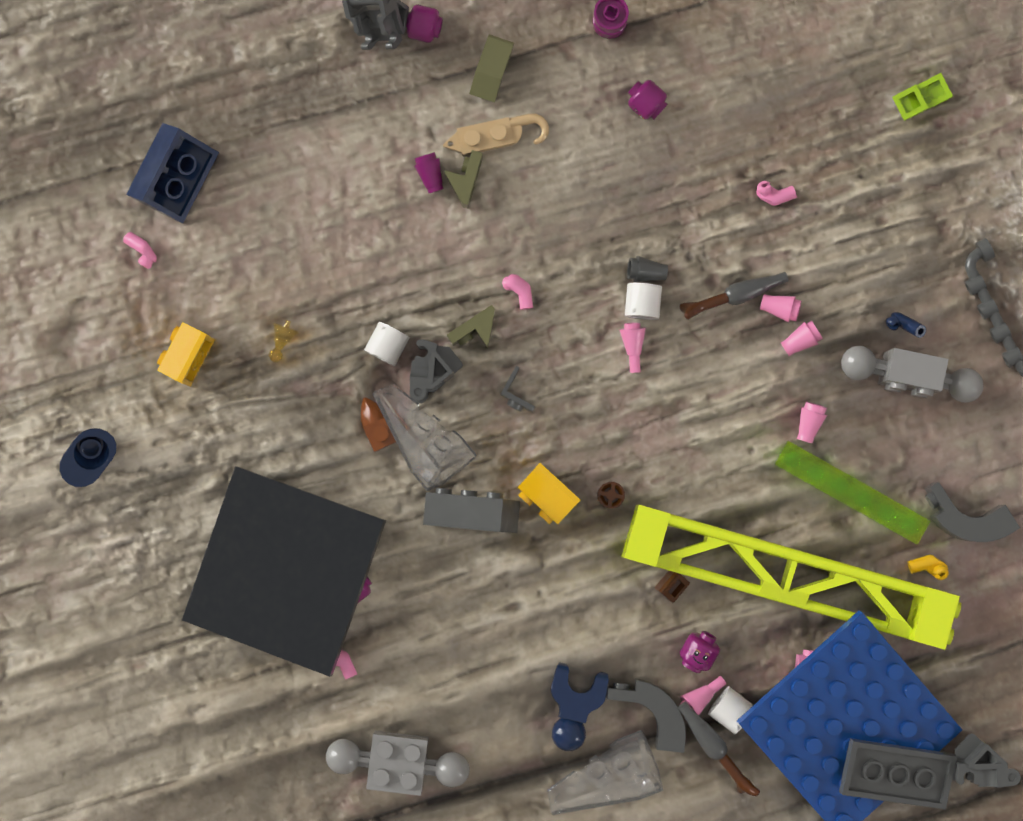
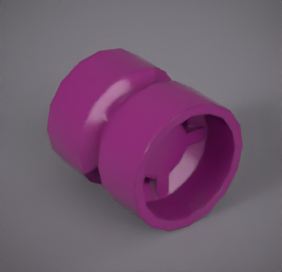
M599 0L596 3L592 22L593 28L598 35L611 39L623 33L629 15L626 2L624 0Z

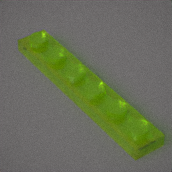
M786 441L774 463L775 466L915 545H918L931 522L790 441Z

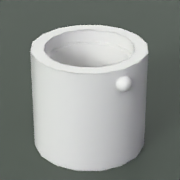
M628 283L625 317L658 320L660 317L662 286L648 283Z
M379 321L364 351L390 365L396 366L410 337Z
M728 686L715 700L708 715L733 734H737L742 729L737 720L753 704Z

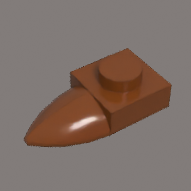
M366 397L363 398L361 421L374 452L398 442L399 439L385 411L374 401Z

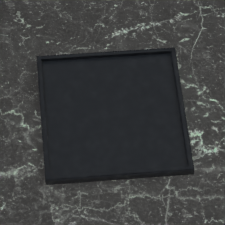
M235 466L182 621L331 677L334 673L386 520Z

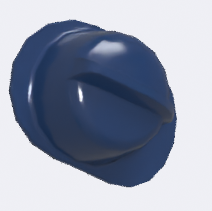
M91 428L78 434L61 458L59 471L62 478L74 487H86L93 484L116 454L117 444L114 437L108 431L100 428Z

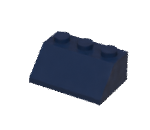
M162 123L126 195L183 224L219 152L183 130Z

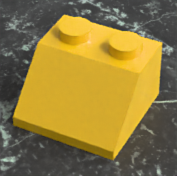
M182 322L180 327L176 326L170 336L172 343L168 351L163 350L157 364L160 365L158 368L159 372L191 387L215 339Z
M541 463L518 486V489L521 491L518 496L529 506L535 503L541 509L538 514L548 524H551L553 521L559 524L580 501L572 491Z

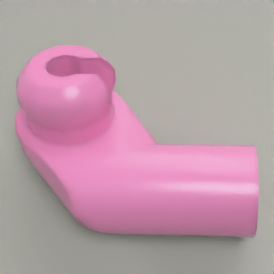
M762 181L757 185V196L772 206H777L797 198L793 186L777 190L768 181Z
M128 232L124 236L123 242L142 254L138 263L150 269L152 264L156 263L157 256L147 241L132 232Z
M510 274L505 277L502 285L505 290H512L518 294L520 310L532 309L533 301L530 284L516 274Z
M341 650L336 666L340 667L346 680L357 675V672L349 654Z

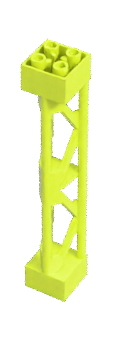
M642 505L635 506L621 557L843 621H848L855 612L809 600L808 598L810 594L855 581L886 616V621L866 616L878 631L944 650L953 640L954 629H951L954 618L957 619L961 611L960 596ZM667 526L704 536L702 542L660 555ZM728 544L760 579V585L681 563V560L684 557ZM754 550L787 559L780 586L753 556ZM797 563L829 571L827 578L790 589ZM882 587L913 595L907 622L882 594Z

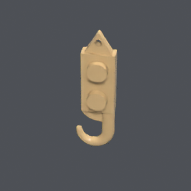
M530 113L511 118L506 117L456 128L457 132L443 144V147L466 156L471 155L472 150L485 152L512 146L521 139L522 126L529 124H538L541 127L540 137L533 141L537 145L547 138L549 125L544 117L538 114Z

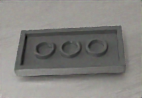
M850 738L839 792L846 796L946 810L957 756L953 753Z

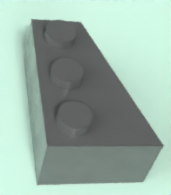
M436 488L435 493L426 492L423 525L518 533L520 501L503 499V493L487 492V497H477L478 491L461 490V495H453L452 489Z

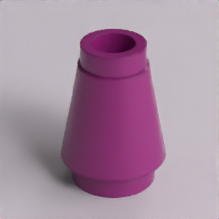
M435 152L414 158L416 162L414 167L428 194L444 189L440 158L436 157Z

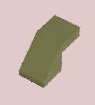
M488 35L469 94L495 103L503 75L509 64L514 42Z

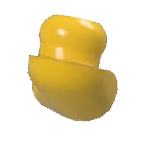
M926 555L907 561L911 574L925 570L938 580H944L949 575L947 565L934 555Z

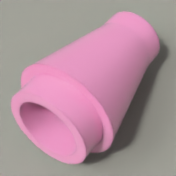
M764 294L760 310L766 311L787 322L790 320L797 321L802 301L797 300L796 296Z
M811 320L807 324L803 322L781 344L787 354L791 356L794 353L819 345L817 342L823 338Z
M806 402L805 406L801 407L797 439L813 443L816 434L827 417L825 414L826 407L811 402Z

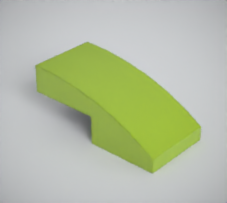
M939 73L918 85L916 84L898 93L892 98L903 120L906 121L953 98V95L942 73Z

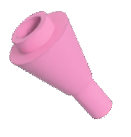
M640 322L625 323L624 328L619 329L627 355H629L630 373L641 372L640 355L646 327H641Z
M719 676L709 685L681 695L682 702L680 704L686 701L700 715L714 694L726 685L725 680Z

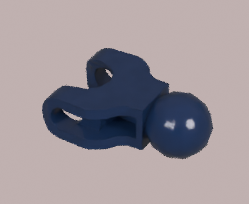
M559 662L555 669L550 690L553 699L559 706L558 717L560 718L552 728V739L559 749L574 751L579 749L586 739V729L583 723H586L588 715L605 702L609 676L605 672L598 673L590 690L585 693H577L568 684L569 667L567 664Z

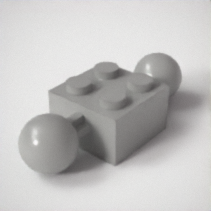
M853 346L844 353L841 360L843 372L853 380H865L872 374L879 375L878 384L885 385L884 390L897 393L910 390L912 391V396L920 398L933 397V394L942 392L945 389L949 390L950 395L955 400L969 403L979 398L984 387L982 377L973 369L962 368L953 374H948L946 370L949 359L898 348L884 352L883 360L877 359L869 348Z
M375 730L372 738L371 752L360 750L353 741L348 739L334 741L326 752L327 765L335 773L349 774L357 767L369 768L366 789L421 796L424 775L436 776L442 785L454 788L462 785L467 780L470 772L466 758L456 752L445 753L438 760L428 759L429 737Z

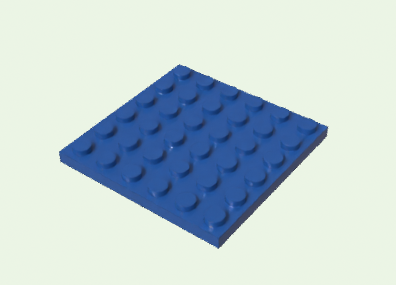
M861 611L856 612L737 720L738 724L824 821H863L884 802L881 800L846 796L839 792L850 738L940 751L962 731V728Z

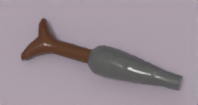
M786 272L773 276L737 282L729 285L722 294L699 302L680 304V310L684 313V317L689 320L705 310L726 303L739 305L760 296L780 284L788 282V276Z
M686 701L680 704L678 709L685 717L697 741L708 757L713 760H719L736 782L740 794L746 792L749 795L758 796L760 790L742 774L728 756V748L721 736Z

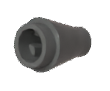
M640 256L630 258L628 261L627 278L633 279L634 282L665 281L667 279V264H661Z

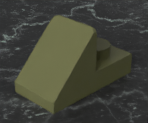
M472 150L470 157L465 156L461 172L465 173V176L444 170L445 177L460 203L467 209L470 205L483 160V153Z
M492 305L447 334L452 345L455 346L458 343L460 346L465 345L474 338L472 334L477 332L488 349L495 316L494 307Z

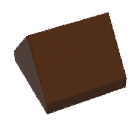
M668 571L654 588L670 602L674 603L689 586L690 582L681 574Z

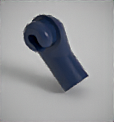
M894 312L891 314V317L886 319V325L893 331L900 327L918 338L923 337L926 333V327L923 324L900 312Z

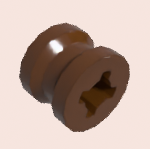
M607 482L599 488L597 499L603 507L614 509L623 503L625 491L619 483Z

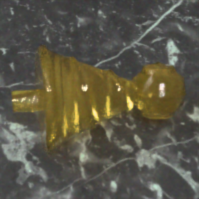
M286 320L284 326L273 323L275 348L270 350L268 355L273 362L282 360L283 354L281 350L298 334V331L289 328L291 321Z

